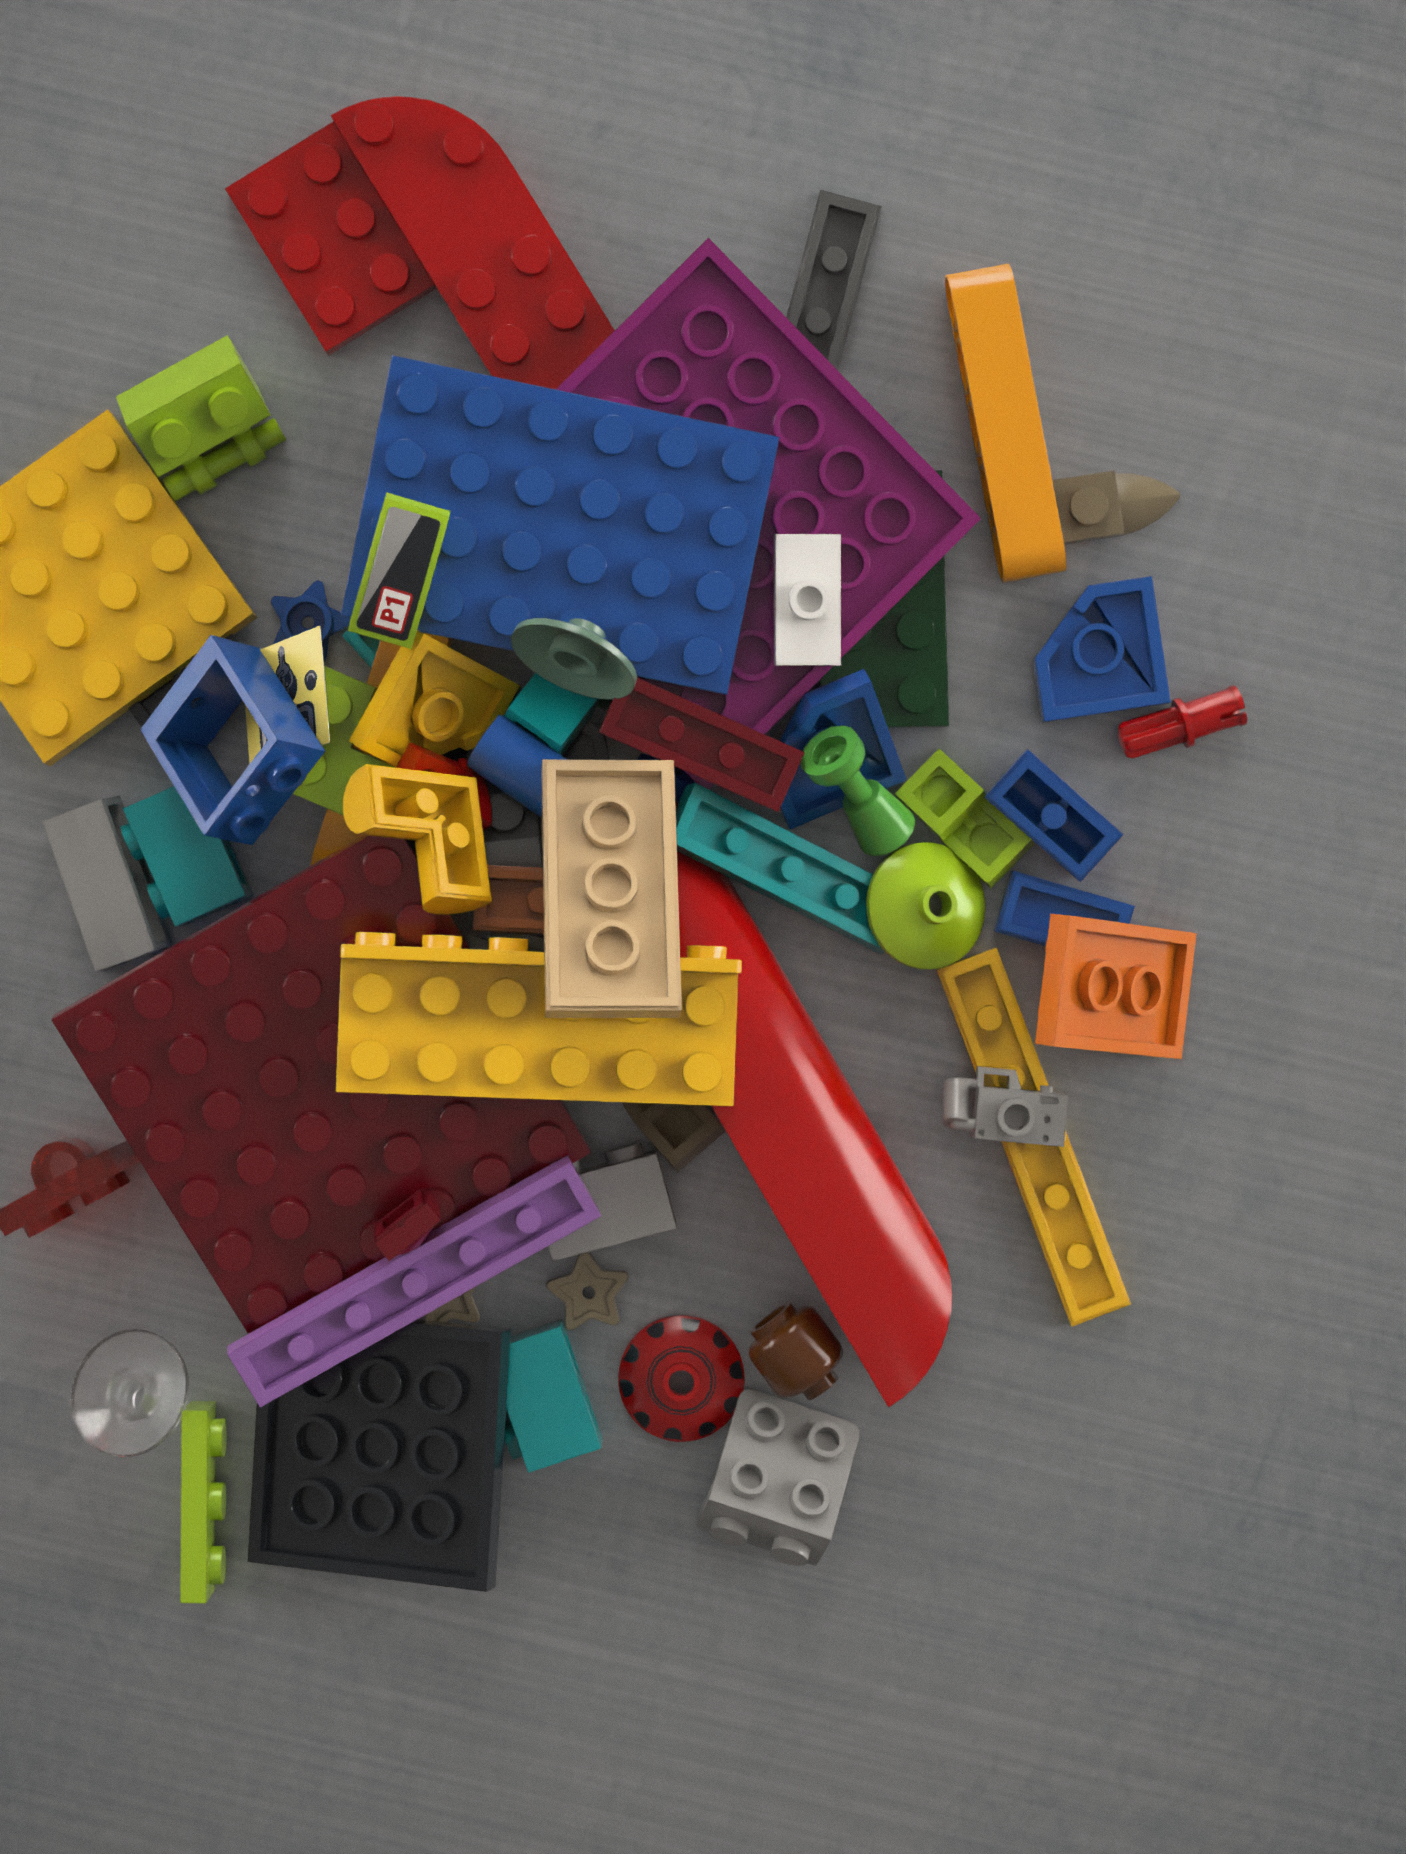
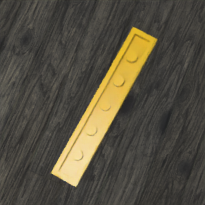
M991 948L949 966L936 969L975 1075L977 1066L1014 1069L1017 1072L1019 1083L1023 1090L1040 1091V1085L1049 1086L997 948ZM984 1074L983 1086L1006 1088L1007 1076ZM1066 1130L1064 1147L1000 1141L1071 1327L1131 1305Z

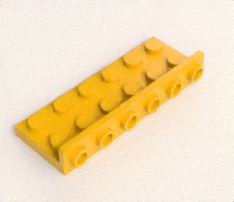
M356 932L355 944H341L336 1092L734 1106L738 974H741L742 960L726 959L727 947L687 946V958L680 957L682 1002L680 1018H545L544 952L528 951L529 939L489 938L488 950L462 949L461 936L422 935V947L395 946L396 934Z

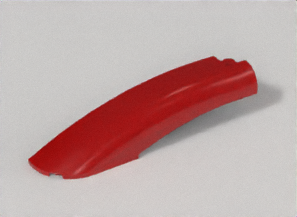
M675 800V807L677 808L679 802ZM677 851L680 957L687 958V946L690 945L727 947L726 959L742 960L741 974H738L734 1106H712L889 1408L903 1399L919 1384L936 1361L942 1348L952 1311L951 1277L943 1248L729 877Z

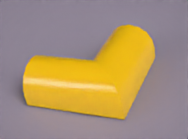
M365 764L350 776L343 796V815L346 825L350 831L359 835L415 841L423 910L433 914H457L478 909L492 901L477 780L475 777Z

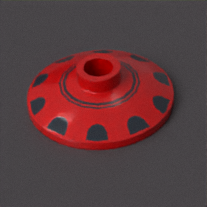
M691 1315L663 1317L642 1328L628 1343L621 1358L618 1373L621 1399L632 1419L653 1436L674 1442L699 1440L722 1428L733 1416L737 1400L744 1391L745 1384L742 1358L732 1339L714 1323ZM682 1370L692 1375L694 1384L689 1391L679 1393L670 1387L669 1379L676 1371Z

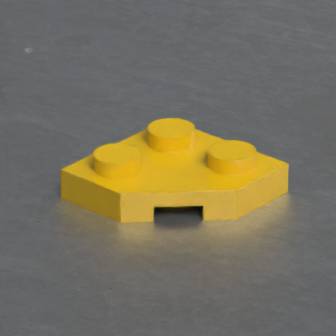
M417 630L412 649L401 646L351 735L349 742L395 767L410 742L440 755L459 747L468 751L476 747L497 716L505 714L520 685Z

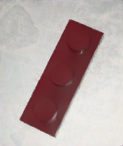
M637 678L635 687L629 695L619 699L615 697L612 699L598 733L659 760H674L675 767L776 812H779L805 753L640 678Z

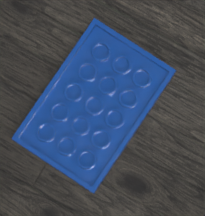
M392 355L341 616L351 618L387 492L451 511L417 630L431 635L514 651L511 645V635L516 625L524 620L547 618L569 622L574 618L584 619L596 624L604 631L605 639L630 660L636 670L637 677L727 695L779 437Z

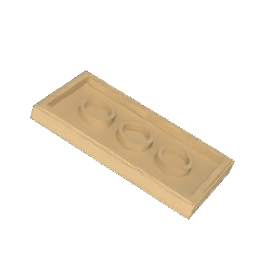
M542 760L545 1018H680L682 1002L674 760Z

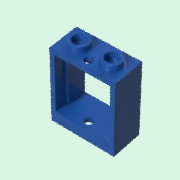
M214 635L209 636L140 729L204 836L253 845L268 828L270 822L297 787L303 783L307 774L325 752L259 647ZM200 697L197 701L192 702L195 698ZM243 700L268 741L232 786L207 746Z

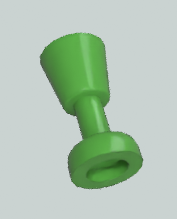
M840 725L825 729L814 736L803 749V752H805L801 760L803 771L815 784L825 787L838 785L845 794L842 801L844 812L858 845L865 854L880 856L897 850L913 833L915 826L914 814L878 781L866 780L859 769L864 761L865 748L858 734L851 727Z

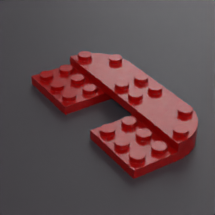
M391 96L370 99L345 107L331 115L333 122L225 188L328 356L435 289L439 291L489 374L498 378L556 390L615 331L499 144L474 120L444 104L415 97Z

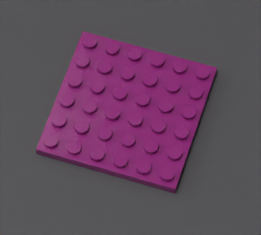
M709 237L556 389L779 437L727 695L637 677L763 734H766L833 667L774 666L775 534H841L842 658L981 519ZM684 771L695 783L707 789L714 785Z

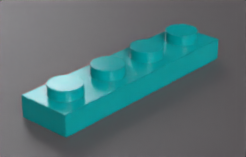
M697 783L686 785L676 808L678 852L878 954L885 953L875 940L867 919L866 897L873 874Z

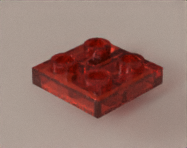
M65 1137L48 1143L36 1152L31 1162V1176L37 1189L0 1209V1229L4 1236H7L23 1228L28 1238H31L73 1215L75 1212L69 1202L80 1196L84 1205L88 1206L130 1183L131 1181L125 1171L140 1163L127 1141L113 1146L96 1155L88 1143L79 1138ZM65 1151L71 1154L77 1161L78 1166L54 1178L50 1170V1161L54 1153Z

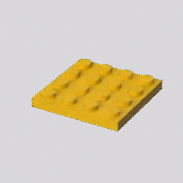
M108 409L0 486V701L44 764L52 766L126 713L133 704L138 701L141 702L173 679L176 673L189 665L210 635L226 638L230 634L234 635L258 618L119 421Z

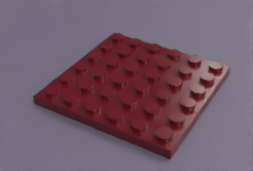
M369 835L361 836L59 1011L51 1019L248 1334L385 1258L375 1245V1223L420 1188L422 1190L426 1188L440 1205L441 1221L431 1230L433 1231L567 1155L572 1163L591 1153L590 1146L562 1100L336 1092L341 944H355L356 932L396 934L395 946L422 947V935L461 936L462 949H472L451 914H433L423 910L417 856L409 842L405 839Z

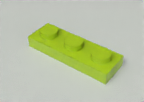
M190 1401L182 1409L180 1603H207L215 1591V1585H223L225 1581L226 1549L225 1546H215V1521H224L226 1514L225 1482H216V1457L225 1456L227 1424L225 1418H216V1401Z

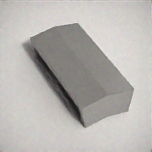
M120 796L100 799L42 821L95 972L104 971L173 946L165 922L158 915L147 890L150 880L143 860L136 861L133 858L123 838L121 826L129 822L123 811L124 806Z

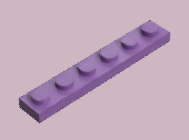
M567 1155L431 1231L426 1240L417 1249L407 1254L397 1255L390 1261L386 1257L231 1343L227 1346V1355L259 1407H262L601 1217L600 1210Z

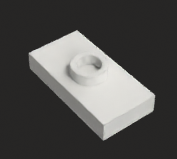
M775 534L774 666H840L841 534Z

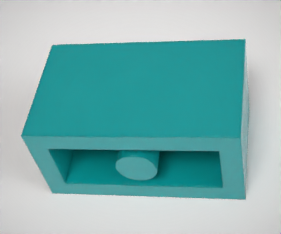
M174 786L123 808L129 822L121 826L123 838L136 861L143 858L146 860L155 881L147 885V890L153 906L162 920L171 917L175 927L186 926L254 896L230 841L204 836Z
M563 1319L510 1336L506 1402L510 1421L505 1422L504 1439L511 1458L515 1460L523 1457L528 1473L602 1448L603 1437Z

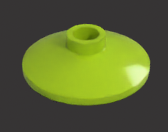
M932 842L909 844L889 854L875 870L869 883L866 897L867 919L871 932L879 946L898 963L920 970L943 968L965 956L976 943L981 933L985 919L983 887L979 877L949 847ZM934 893L939 895L942 903V910L939 916H935L929 909V899Z

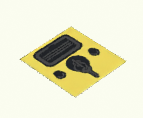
M317 626L260 649V651L321 745L330 743L321 626ZM245 705L250 764L268 740Z

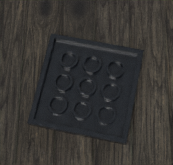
M415 1320L266 1405L259 1407L257 1403L247 1562L483 1592L495 1588L511 1329Z

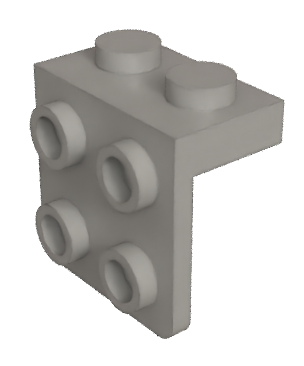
M754 1389L744 1390L737 1400L714 1481L702 1503L696 1526L709 1530L710 1535L722 1543L735 1546L748 1543L769 1550L776 1560L785 1564L802 1566L808 1563L816 1566L832 1540L860 1437L859 1428L853 1422Z

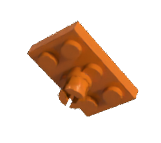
M1050 913L1035 1044L1182 1059L1197 933Z

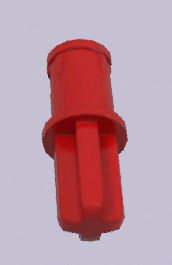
M1235 685L1184 703L1180 698L1172 699L1171 707L1122 722L1118 726V740L1126 757L1132 759L1183 743L1186 748L1193 747L1197 738L1235 726L1246 725L1247 713L1245 711L1240 713L1239 711L1246 707L1242 695Z

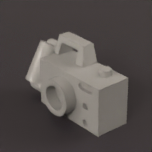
M977 1066L975 1079L955 1077L944 1081L943 1125L953 1130L970 1131V1136L974 1139L1064 1147L1069 1095L1053 1092V1086L1040 1085V1091L1021 1089L1016 1070ZM984 1074L1007 1076V1087L983 1086ZM969 1091L974 1092L972 1119L969 1118Z

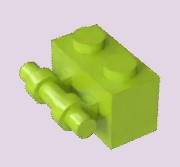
M228 335L116 396L128 430L157 477L166 474L180 465L184 466V468L163 479L167 490L175 502L195 490L202 495L218 486L215 479L248 462L250 467L268 458L265 453L266 451L287 440L275 418L254 429L251 428V426L271 416L255 380ZM231 437L234 438L231 442L202 457L201 454Z

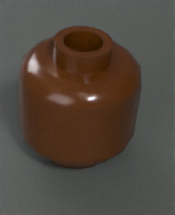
M787 1302L765 1316L751 1329L750 1333L754 1340L749 1347V1357L779 1397L789 1398L803 1393L807 1400L810 1401L828 1390L839 1379L833 1369L838 1365L843 1356L842 1345L812 1306L795 1308L791 1302Z

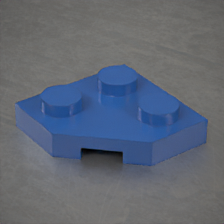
M1152 576L1089 585L1070 608L1033 659L1042 723L1171 703Z
M864 669L804 694L781 736L780 742L803 751L808 742L819 732L840 725L851 727L864 744L865 757L859 771L866 780H876L886 789L907 780L873 685ZM800 762L780 809L791 830L843 808L842 801L845 794L838 785L825 787L815 784L803 771Z

